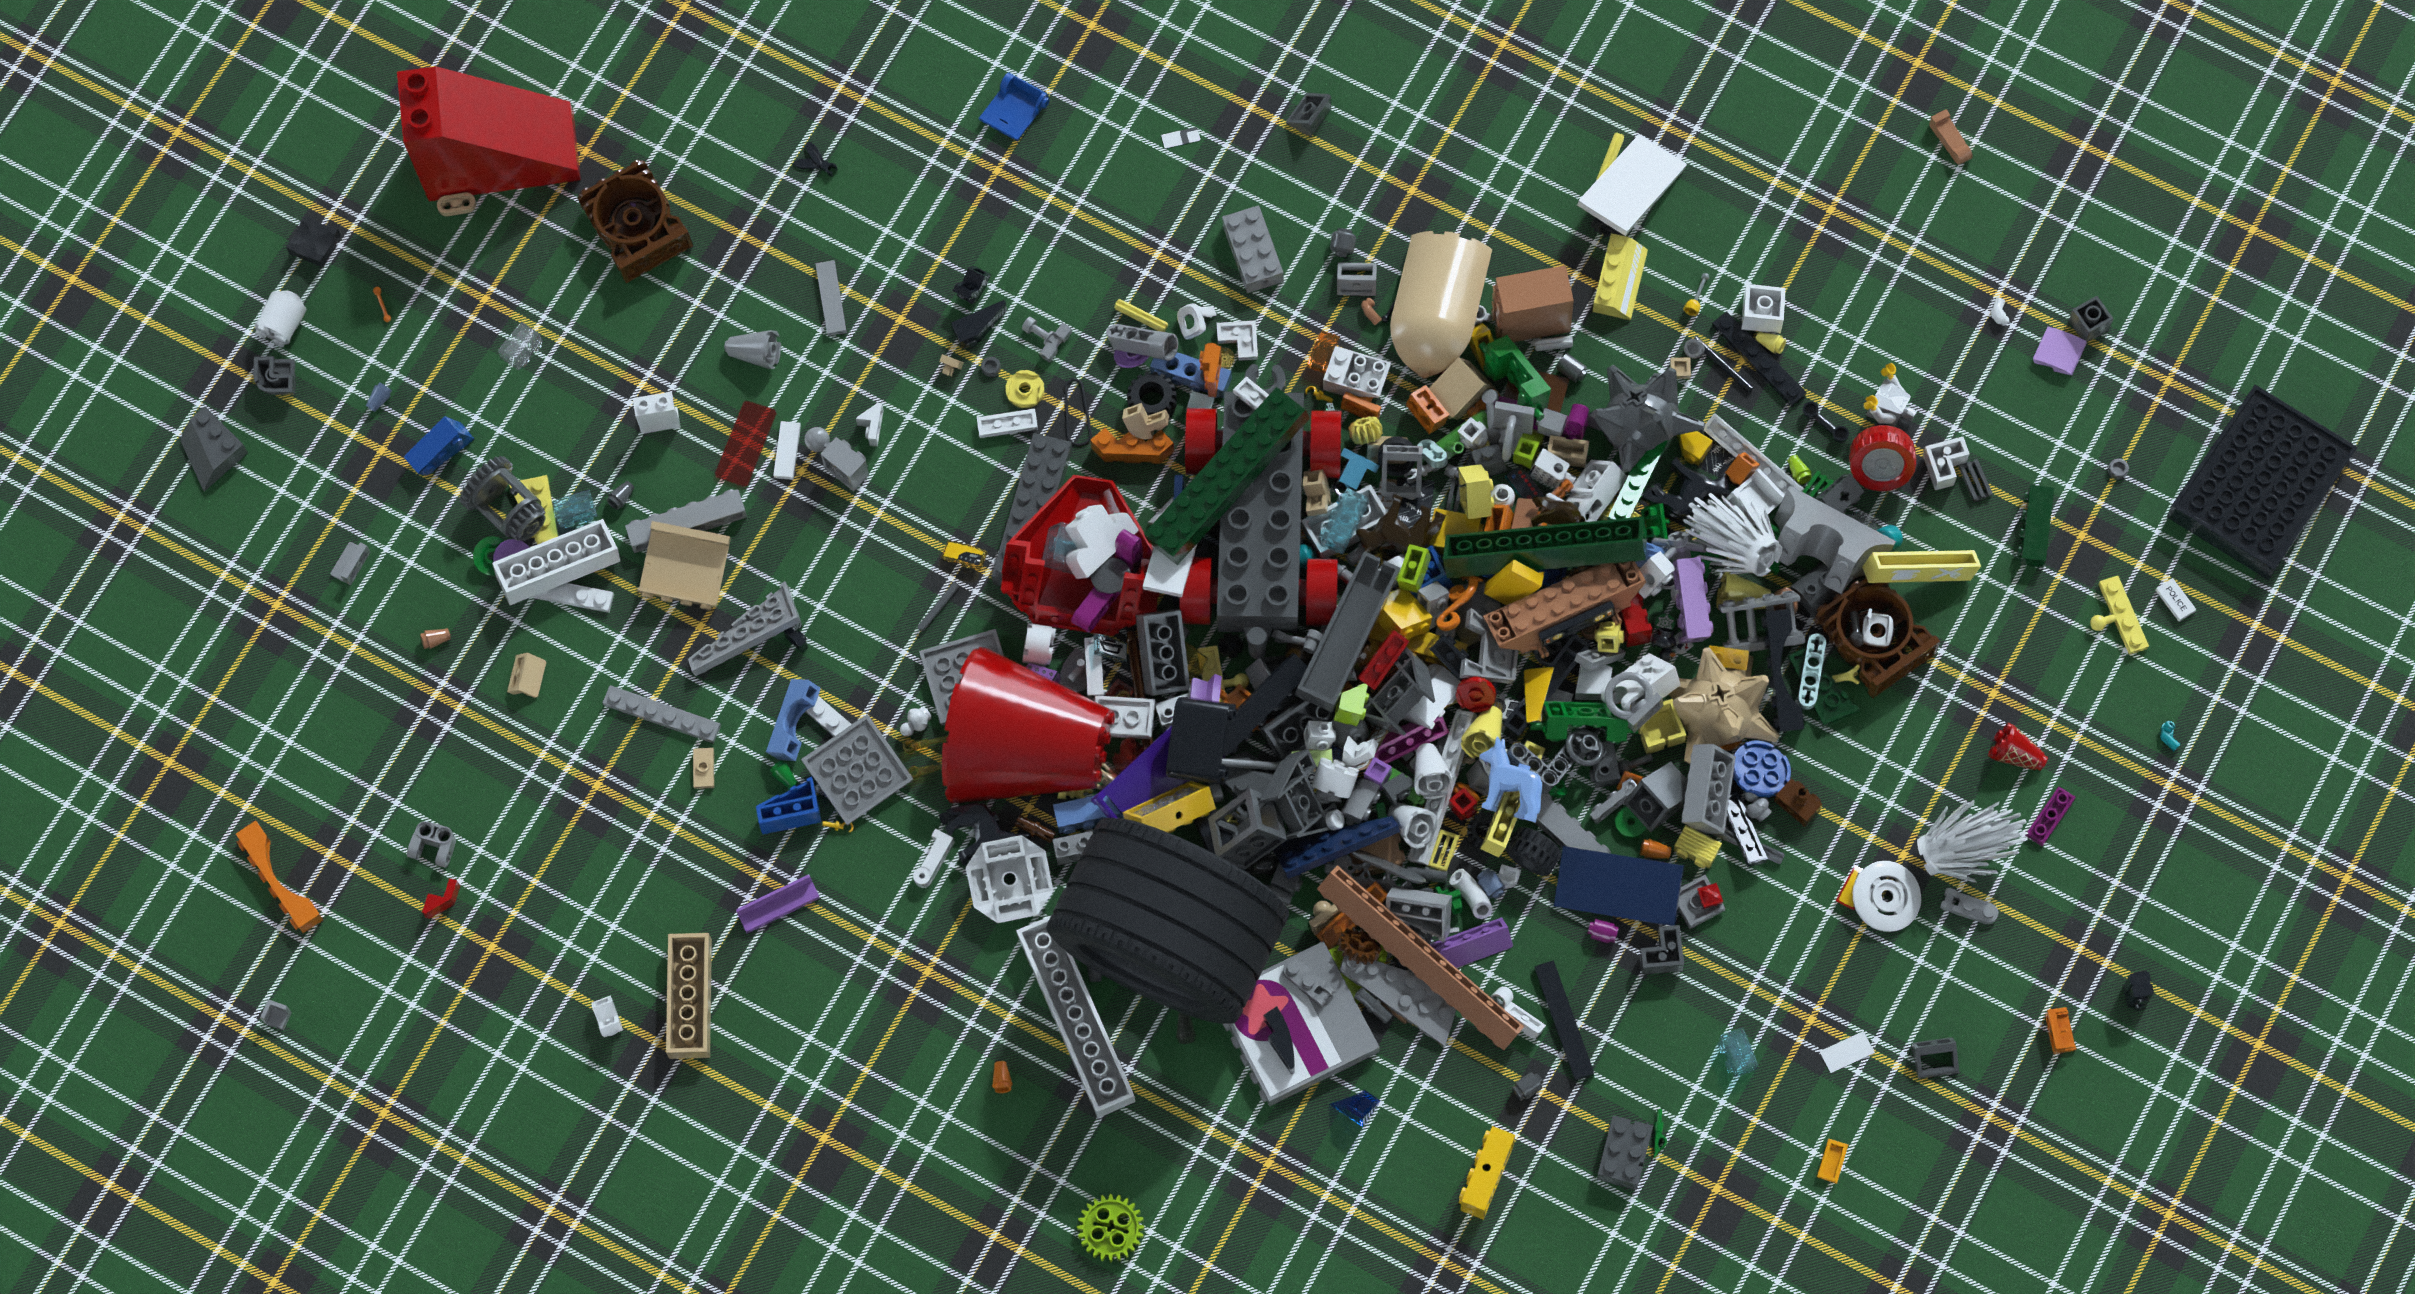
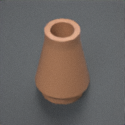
M448 628L424 630V633L420 634L424 649H432L447 640H451Z

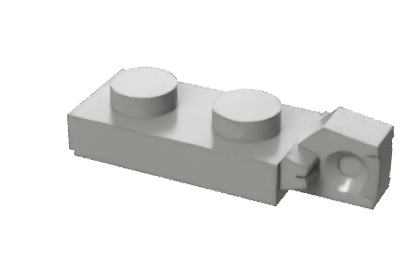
M1631 778L1622 783L1621 790L1612 792L1607 797L1608 800L1602 805L1599 803L1593 807L1590 817L1595 824L1601 822L1626 801L1637 786Z

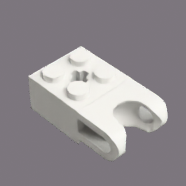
M1590 460L1573 484L1574 487L1566 501L1576 505L1581 516H1584V518L1586 514H1589L1588 520L1585 518V522L1597 521L1605 508L1612 503L1616 493L1622 489L1628 476L1614 462Z
M1650 653L1624 671L1634 672L1646 678L1652 687L1653 696L1658 693L1664 698L1680 686L1676 667ZM1624 680L1617 684L1613 690L1616 691L1612 695L1615 704L1621 702L1623 711L1631 712L1638 702L1645 699L1643 687L1633 680ZM1607 684L1601 690L1603 702H1605L1604 694Z

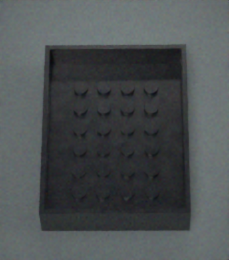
M2255 384L2175 499L2166 517L2269 581L2352 459L2358 447Z

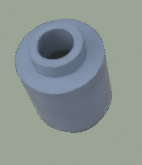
M1490 868L1485 869L1476 877L1478 884L1489 899H1497L1504 894L1505 885Z

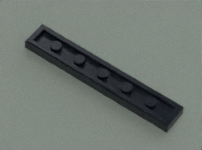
M1554 960L1534 966L1574 1080L1577 1081L1593 1076L1595 1074Z

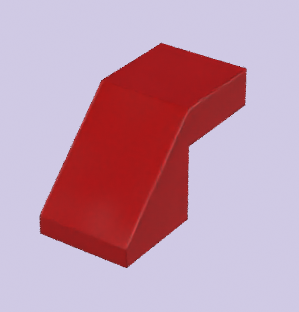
M449 878L444 897L428 893L422 911L425 918L430 919L455 905L460 889V884L457 880Z

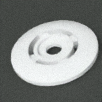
M1891 861L1875 862L1865 867L1854 882L1852 891L1854 907L1860 918L1870 927L1883 932H1893L1905 928L1916 918L1921 906L1920 887L1913 874L1904 866ZM1879 877L1894 878L1896 882L1888 879L1881 881ZM1884 890L1892 893L1893 898L1891 902H1885L1882 899V892ZM1879 909L1880 911L1886 912V913L1894 912V915H1892V916L1884 915V914L1879 913L1877 910Z

